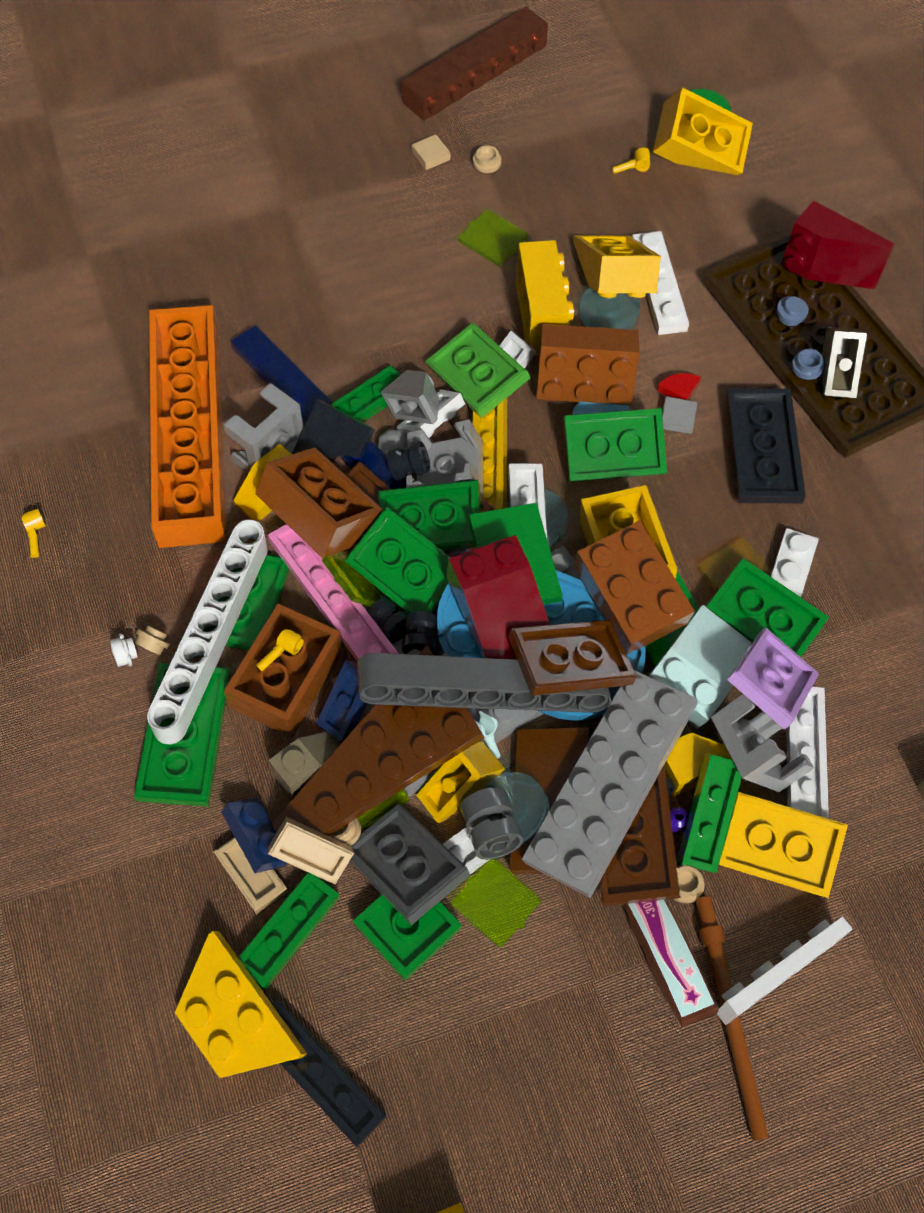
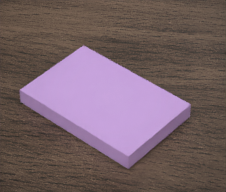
M764 627L756 635L727 680L785 730L795 720L819 674L771 631Z

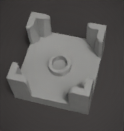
M271 383L260 394L261 397L277 409L261 424L254 428L237 415H234L224 424L226 434L246 450V452L240 451L239 453L234 451L231 457L233 463L247 473L250 472L256 461L279 444L292 454L303 430L300 404Z
M470 419L456 422L455 428L461 437L432 443L424 430L408 432V446L410 443L417 441L424 443L430 459V472L417 475V481L411 475H407L406 488L478 480L480 495L483 496V440Z
M742 694L711 718L742 778L780 792L813 770L814 767L805 754L800 755L783 768L781 767L780 762L786 759L784 751L778 748L775 741L768 738L781 730L782 727L764 711L751 721L742 718L755 707V704Z

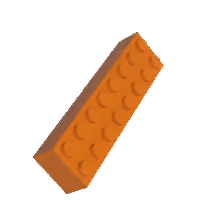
M213 305L149 310L151 528L159 548L227 542L219 334Z

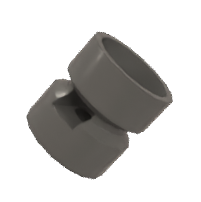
M497 787L482 789L463 800L460 809L466 827L471 831L470 839L478 858L485 860L497 859L514 852L521 846L523 836L517 820L512 816L513 809L507 792L504 789Z

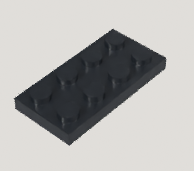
M728 388L725 397L737 503L803 504L806 493L791 389Z

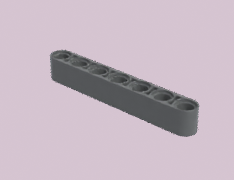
M370 653L362 656L357 661L359 697L368 704L585 713L602 711L611 704L609 687L532 696L518 660Z

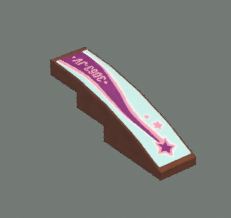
M659 900L622 904L629 916V925L646 954V964L681 1027L718 1013L717 1004L667 901Z

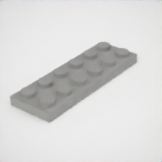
M635 670L637 678L633 685L620 686L522 858L525 864L589 898L593 895L698 704L695 697Z

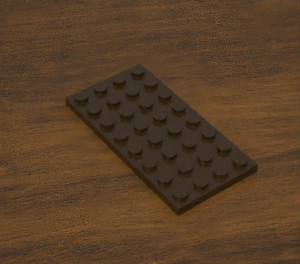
M790 236L706 272L703 277L705 285L786 386L791 389L794 396L844 458L924 420V369L852 286L807 280L781 266ZM795 296L804 300L808 305L807 317L800 324L787 326L779 320L777 305L784 297ZM826 327L859 329L867 333L856 398L823 395L822 374L816 379L806 380L798 377L792 370V361L795 355L802 350L813 349L822 355Z

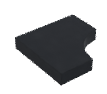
M316 400L292 454L315 447L329 461L344 456L362 459L376 429L322 400Z

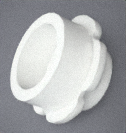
M119 633V638L109 640L117 667L127 664L130 667L132 666L131 659L138 657L132 638L124 639L123 634Z

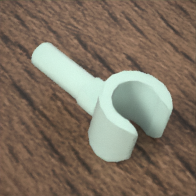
M480 710V721L475 722L483 733L484 741H486L489 750L498 759L501 755L494 739L498 722L495 718Z

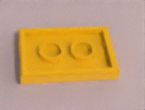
M738 792L719 865L829 898L848 825Z

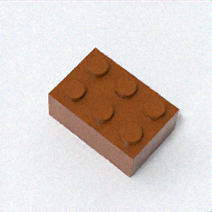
M542 324L536 399L632 405L640 353L639 331Z
M315 447L267 462L255 493L323 559L356 546L383 512L382 508Z
M640 520L577 551L573 566L603 618L611 620L627 655L686 625L694 614V609Z
M277 604L224 690L229 708L287 736L293 737L343 651L341 631ZM283 630H292L301 636L304 644L296 655H292L284 650L263 671H260L256 666L273 650V647L276 646L277 638Z

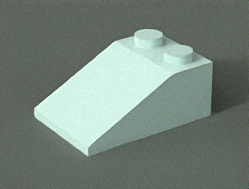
M702 605L649 673L648 677L697 699L698 704L688 722L698 729L711 718L734 685L727 679L752 642Z

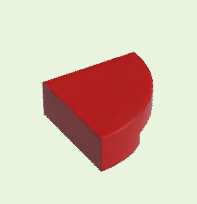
M689 373L674 374L662 380L658 385L657 391L667 397L689 400L700 384L701 377Z

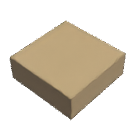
M437 135L411 145L413 155L425 170L450 160V151Z

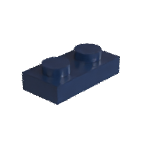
M355 661L344 662L316 722L317 725L340 742H343L358 725L368 704L359 697L357 663Z
M255 797L227 803L221 813L253 872L256 874L286 866L287 862L268 854L267 848L274 838L276 831L259 798Z

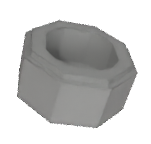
M388 430L379 436V455L386 462H388L387 452L389 449L395 447L405 449L408 447L407 436L401 430Z

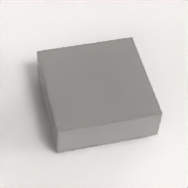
M666 397L662 414L663 429L692 434L698 402Z

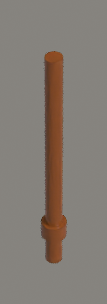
M705 896L696 899L702 925L699 933L702 946L707 947L722 1006L725 1003L722 995L732 988L722 946L726 941L722 926L717 925L711 897ZM739 1015L726 1025V1030L753 1141L769 1139Z

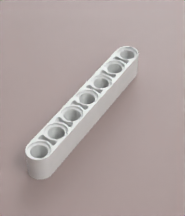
M255 520L241 521L233 529L148 710V723L157 740L163 744L177 743L186 734L267 555L268 548L263 527ZM248 540H256L253 543H245ZM236 568H244L240 572H231ZM222 597H230L227 601L218 602ZM209 626H217L211 632H204V629ZM195 656H203L199 662H189ZM180 687H190L183 694H174ZM167 718L175 719L169 726H159Z

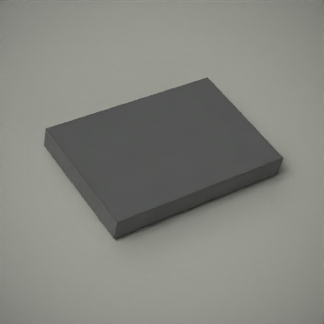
M400 803L362 832L358 840L351 846L353 847L354 854L349 862L410 925L415 923L470 876L468 868Z

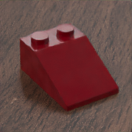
M813 200L794 223L781 266L807 280L875 290L895 243Z
M514 535L449 558L446 577L482 657L517 660L508 638L511 628L550 625L530 563L517 536Z

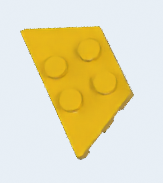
M212 931L208 934L175 1010V1014L218 1077H228L303 1058L307 1052L219 931Z

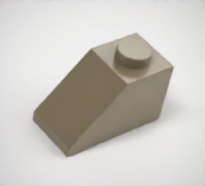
M826 327L822 353L824 370L822 372L823 395L857 397L867 333L859 329Z
M327 731L298 738L268 760L272 775L293 800L341 745V742Z

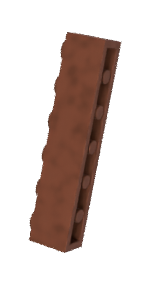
M527 6L403 79L401 81L402 103L423 121L438 114L444 108L459 101L470 92L480 88L488 81L500 76L506 70L546 47L548 23Z

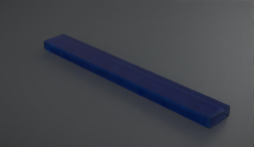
M256 325L230 341L232 349L268 385L270 383L300 404L301 417L305 423L316 400H322L329 405L333 403ZM371 440L362 459L350 456L340 457L350 469L360 461L391 489L406 488V479L396 481L393 478L387 456Z

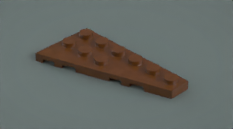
M428 645L419 654L434 656ZM375 704L274 820L272 826L277 833L284 819L289 817L329 836L485 737L467 708Z

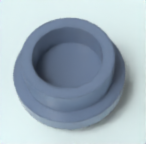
M795 296L784 297L777 305L778 318L787 326L800 324L806 319L809 311L806 302Z
M802 350L795 355L792 361V370L800 378L806 380L816 379L824 370L823 357L816 350Z

